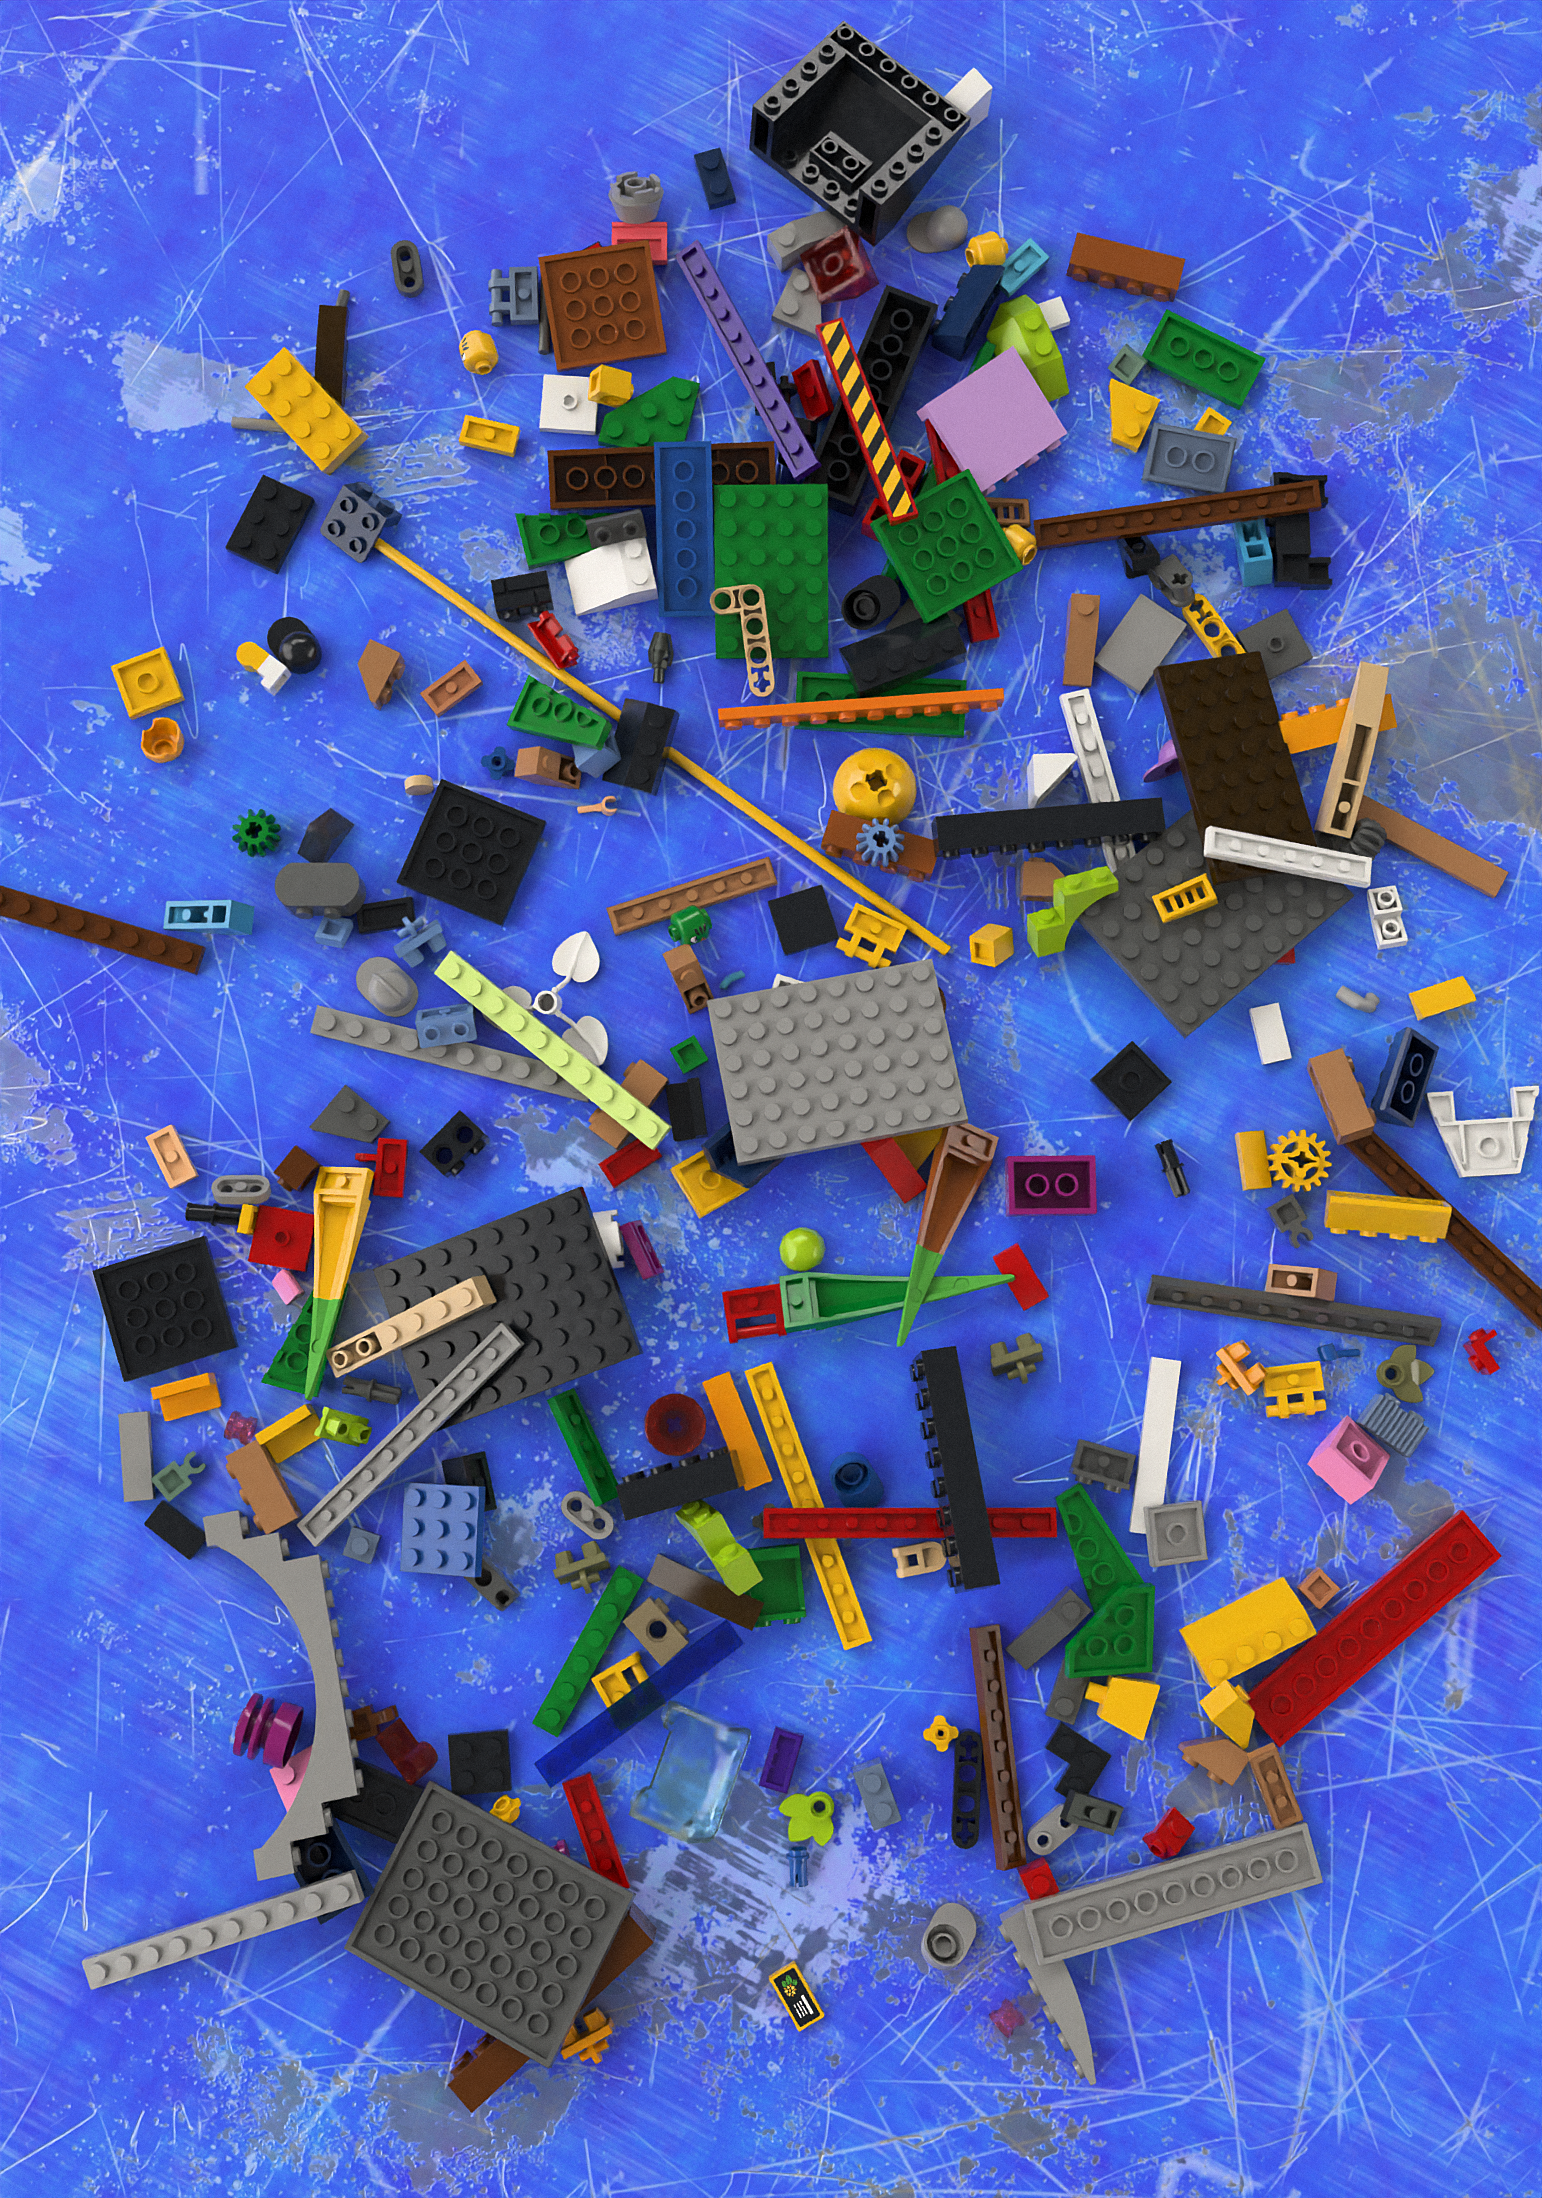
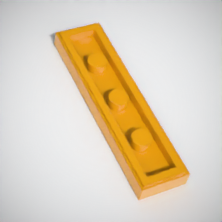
M729 1371L702 1382L729 1451L735 1449L737 1451L746 1482L743 1485L745 1491L772 1481V1476Z

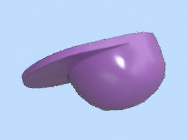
M1172 739L1167 741L1160 749L1158 763L1143 775L1144 782L1158 781L1181 771Z

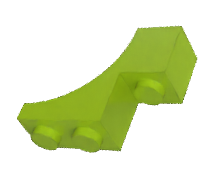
M1108 866L1097 867L1089 871L1053 880L1054 907L1027 914V942L1038 958L1065 951L1068 933L1080 914L1097 900L1119 890V882Z
M702 1499L683 1504L682 1508L675 1512L678 1521L700 1544L726 1586L736 1595L740 1596L763 1580L749 1552L735 1541L720 1512Z

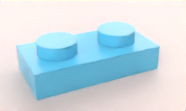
M1031 238L1001 265L1005 267L1000 290L1008 298L1049 261V256Z

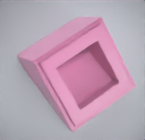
M282 1269L272 1280V1285L286 1305L291 1304L304 1295L303 1289L290 1270Z

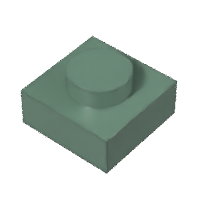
M1125 344L1108 366V369L1129 386L1148 361L1128 344Z

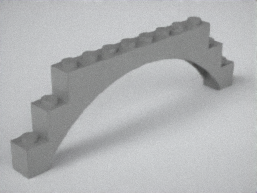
M236 1510L203 1517L207 1547L211 1549L220 1547L239 1558L256 1571L285 1604L298 1626L307 1648L314 1676L316 1696L315 1734L303 1782L278 1828L262 1848L253 1850L257 1880L261 1881L298 1872L297 1866L302 1864L299 1846L294 1847L293 1841L329 1833L328 1827L333 1826V1819L330 1807L325 1808L324 1802L360 1795L359 1788L364 1787L362 1770H356L354 1758L359 1757L357 1740H351L349 1727H354L352 1709H346L344 1697L349 1696L347 1679H341L339 1667H344L342 1649H336L335 1637L340 1635L337 1619L332 1620L330 1608L335 1607L332 1589L327 1590L325 1579L330 1578L327 1560L322 1561V1557L319 1554L286 1561L285 1556H290L289 1543L287 1538L282 1539V1534L279 1532L246 1539V1534H250L248 1517H243L242 1512Z

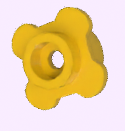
M942 1715L935 1716L934 1722L923 1731L924 1739L933 1742L936 1745V1749L940 1752L946 1751L949 1742L957 1738L959 1734L957 1727L950 1726ZM943 1731V1736H939L938 1732Z
M505 1794L494 1803L493 1809L489 1812L511 1824L520 1814L519 1807L521 1801L519 1798L512 1799L509 1795Z

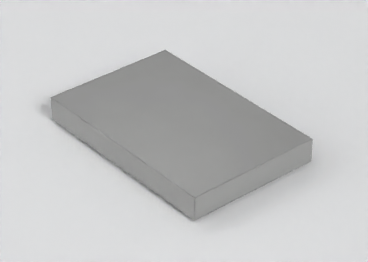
M1140 594L1094 659V665L1137 694H1140L1154 674L1153 670L1161 664L1187 624L1143 594Z

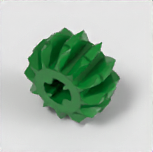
M248 809V818L238 815V819L242 822L241 825H232V829L238 832L232 839L235 843H239L238 849L241 852L247 850V854L250 857H254L257 851L261 857H265V849L269 848L273 852L276 848L272 842L281 841V837L275 834L281 830V826L274 823L276 818L272 814L266 816V812L263 809H260L257 814L252 809ZM259 828L261 831L258 832V837L254 838L252 835L255 834V829Z

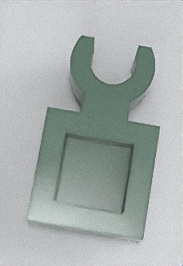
M195 1451L185 1456L184 1463L181 1466L174 1460L150 1479L168 1502L193 1483L188 1477L191 1473L197 1474L205 1469V1463H202L197 1468L190 1465L189 1461L196 1455Z

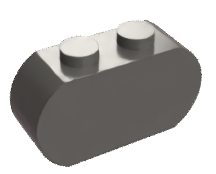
M289 863L280 870L275 880V892L278 899L292 915L301 919H311L313 916H324L329 919L351 916L362 907L366 898L365 884L354 867L349 863Z

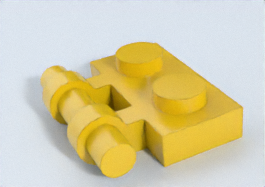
M856 903L844 927L845 931L853 934L851 941L840 937L835 947L844 951V955L853 958L855 956L868 962V966L874 969L876 967H889L891 961L882 957L884 950L896 953L908 926ZM861 939L877 945L874 952L858 946Z
M1320 1361L1265 1368L1269 1374L1262 1381L1264 1397L1276 1396L1277 1401L1276 1405L1266 1406L1268 1418L1278 1416L1279 1419L1289 1418V1415L1301 1413L1309 1416L1315 1415L1317 1411L1326 1410L1325 1400H1314L1313 1396L1314 1391L1324 1390ZM1302 1393V1402L1288 1403L1287 1395Z

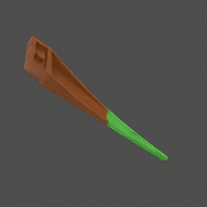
M969 1123L943 1127L939 1144L935 1145L897 1338V1347L904 1345L940 1261L993 1161L999 1137Z

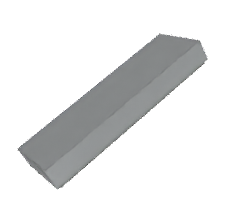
M150 1411L118 1414L124 1502L156 1499L155 1485L150 1480L154 1476Z

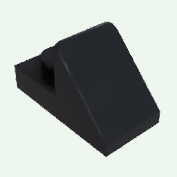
M1147 535L1117 539L1125 575L1128 579L1148 575L1147 570L1153 566L1160 565V554Z

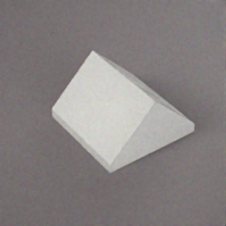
M1074 753L1032 755L1027 767L1029 808H1036L1071 772L1078 756Z

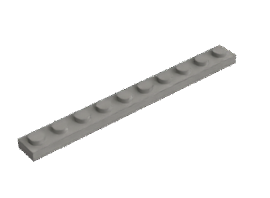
M317 1005L310 1033L313 1035L586 1103L589 1102V1098L543 1061L468 1042L421 1048L417 1030Z
M501 1323L297 1524V1527L314 1547L320 1546L524 1345L506 1323Z
M354 1869L86 1957L81 1962L90 1989L93 1990L360 1903L365 1897Z

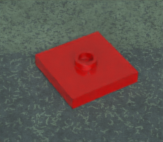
M259 1205L248 1261L307 1272L314 1238V1214Z

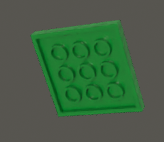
M969 469L914 498L913 500L919 513L918 518L891 526L885 514L870 524L926 624L1024 569Z

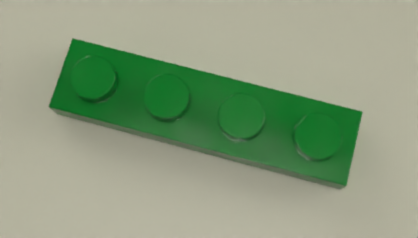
M572 1388L548 1399L547 1402L595 1507L618 1497L616 1489L618 1482L575 1389Z

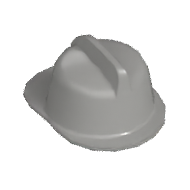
M384 957L370 958L362 963L357 971L356 984L358 990L380 1012L387 1016L400 1017L406 1015L415 1007L418 1000L417 986L412 978L393 961Z

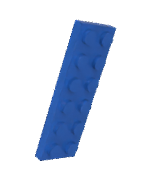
M711 441L654 442L659 617L715 616V612L710 604V597L715 591Z

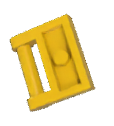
M638 1651L591 1678L620 1731L667 1703L663 1695L659 1696L640 1662L642 1658ZM629 1667L649 1700V1703L643 1707L622 1672Z

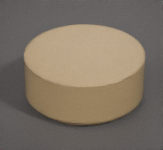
M414 775L404 781L405 792L409 795H425L434 790L433 779L428 775Z

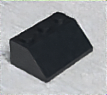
M625 698L614 736L621 760L604 772L602 780L656 796L680 714L670 708Z

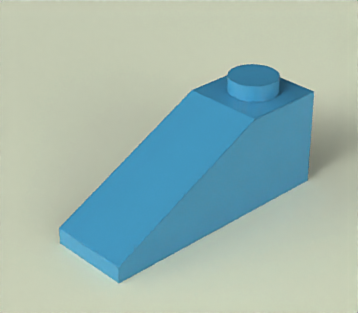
M1263 519L1232 523L1243 587L1272 583L1273 557Z
M234 900L166 901L163 929L221 935H252L255 907Z

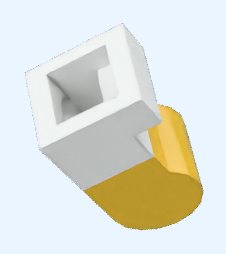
M253 642L242 643L237 649L236 656L245 670L256 672L264 678L260 683L273 696L277 694L292 675L286 666Z

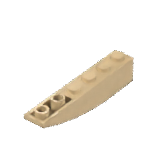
M1364 661L1359 663L1314 830L1351 838L1374 753L1385 698L1388 667Z
M485 1275L471 1277L328 1349L326 1357L335 1377L339 1378L497 1302Z

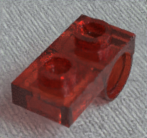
M401 1718L397 1719L375 1737L409 1786L431 1770L438 1761V1755L433 1746L426 1741L418 1743Z

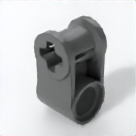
M1171 554L1160 560V565L1153 566L1147 570L1149 579L1154 587L1160 590L1172 605L1181 608L1193 603L1195 600V592L1191 587L1193 576L1181 564L1177 556Z

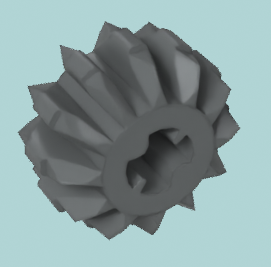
M1367 817L1360 819L1354 824L1351 838L1345 837L1342 840L1339 852L1369 857L1373 861L1375 856L1380 853L1381 847L1385 844L1384 840L1387 837V833L1380 826L1381 824Z

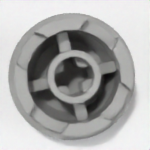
M637 171L626 172L616 176V183H610L611 190L608 196L621 221L630 224H641L652 221L657 217L664 194L658 176L651 173L649 178L638 177Z

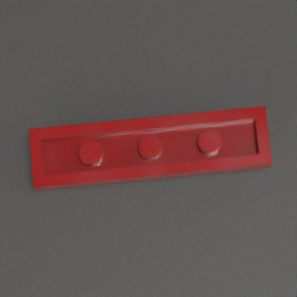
M591 1771L563 1781L562 1785L591 1869L627 1889L630 1888L631 1885Z

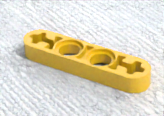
M1195 594V600L1193 601L1194 605L1200 604L1202 606L1199 612L1203 618L1207 614L1210 616L1205 618L1201 624L1198 623L1201 619L1200 614L1197 611L1191 612L1189 610L1192 604L1182 607L1184 618L1213 658L1222 657L1221 649L1225 646L1232 647L1236 654L1246 653L1206 597L1201 594ZM1207 624H1215L1219 628V635L1216 637L1207 636L1204 627Z

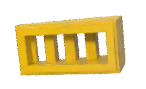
M1206 873L1152 896L1163 924L1218 904L1217 897ZM1202 888L1205 898L1200 899L1196 889ZM1189 891L1191 892L1195 900V902L1191 904L1189 903L1187 896L1185 894ZM1180 895L1184 907H1178L1175 896ZM1169 899L1173 912L1168 913L1163 900Z

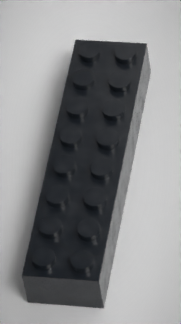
M886 285L857 353L887 434L890 431L929 338L938 311L937 304ZM839 396L815 453L821 467L807 475L803 484H828V508L854 517L871 473L841 396Z
M956 1346L921 1351L912 1360L913 1364L909 1366L911 1380L916 1382L918 1393H915L917 1411H922L923 1422H920L921 1436L923 1440L927 1439L929 1451L925 1452L926 1464L928 1469L933 1471L934 1480L930 1483L933 1498H938L940 1510H936V1520L938 1527L943 1528L945 1540H941L943 1556L944 1558L948 1557L950 1569L947 1570L948 1584L950 1588L954 1587L955 1594L991 1588L999 1585L1000 1579Z

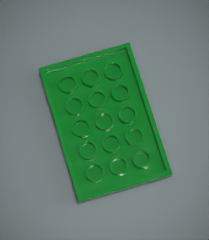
M828 484L714 485L715 590L747 584H754L760 587L764 594L772 658H828ZM754 590L747 591L743 596V601L748 606L756 605L760 599L759 594ZM720 594L715 599V606L721 610L727 609L731 604V598L726 594ZM715 613L716 659H746L740 614L724 616ZM752 619L747 623L746 628L750 634L757 635L762 632L763 624L758 619ZM754 648L750 653V658H767V654L762 648Z

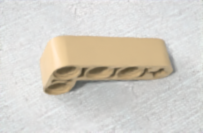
M754 584L716 589L710 597L712 610L719 615L740 614L750 690L758 697L769 696L774 689L775 681L763 591ZM749 590H754L760 597L759 602L754 606H748L743 601L744 594ZM720 594H726L731 598V604L725 610L715 606V599ZM752 619H758L763 624L762 632L757 635L750 634L746 628L747 623ZM754 648H762L766 651L767 658L763 663L756 664L751 660L750 653ZM769 666V672L763 671L764 680L770 681V686L766 687V692H760L759 688H754V683L758 682V672L752 674L751 668L761 669Z

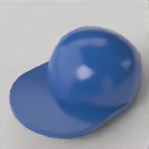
M846 1452L834 1459L830 1466L829 1477L832 1487L842 1504L846 1508H873L883 1496L884 1488L869 1460L857 1452Z

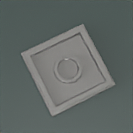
M1193 1500L1143 1507L1149 1565L1151 1567L1208 1560L1202 1501Z

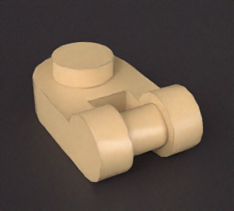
M926 1541L891 1549L893 1558L897 1560L898 1568L895 1569L897 1578L937 1571L945 1565L947 1560L943 1556L941 1544L935 1541ZM916 1554L918 1564L910 1566L908 1555Z

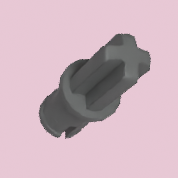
M346 1375L343 1385H346V1387H342V1393L364 1397L368 1402L377 1400L396 1405L402 1396L401 1389L398 1387L377 1383L376 1379L368 1381L351 1377L350 1375Z

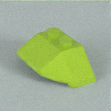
M1026 294L1000 304L986 335L988 342L996 345L993 352L995 357L1014 346L1048 402L1068 395L1069 387L1062 355L1040 306Z

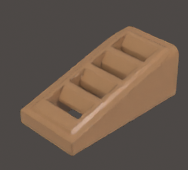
M985 497L991 510L995 509V517L1001 528H1008L1013 524H1018L1023 528L1031 526L1028 499ZM1004 508L1007 509V519H1004ZM1014 508H1018L1019 519H1015Z

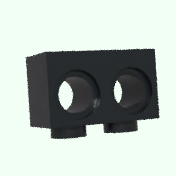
M459 1110L419 1152L445 1177L448 1178L451 1174L455 1177L466 1166L464 1161L471 1154L477 1155L486 1146L484 1140L488 1136ZM465 1128L472 1129V1140L468 1143H461L459 1133ZM444 1149H451L453 1153L452 1160L447 1164H441L439 1161L440 1152Z

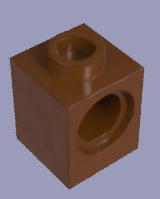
M295 1145L273 1173L280 1177L277 1183L289 1192L293 1189L302 1192L317 1174L320 1166L323 1165L301 1147Z

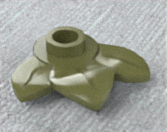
M1401 1345L1393 1351L1390 1359L1384 1360L1378 1365L1376 1370L1377 1380L1382 1386L1392 1389L1398 1399L1410 1403L1423 1401V1395L1418 1385L1428 1380L1435 1371L1426 1362L1415 1359V1345ZM1389 1368L1393 1369L1395 1373L1392 1379L1386 1377V1371Z

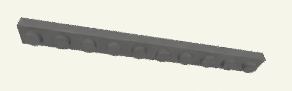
M1151 1275L1146 1293V1303L1432 1347H1434L1442 1327L1441 1318L1159 1275Z

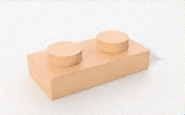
M170 1124L145 1137L170 1189H175L199 1176L174 1125Z

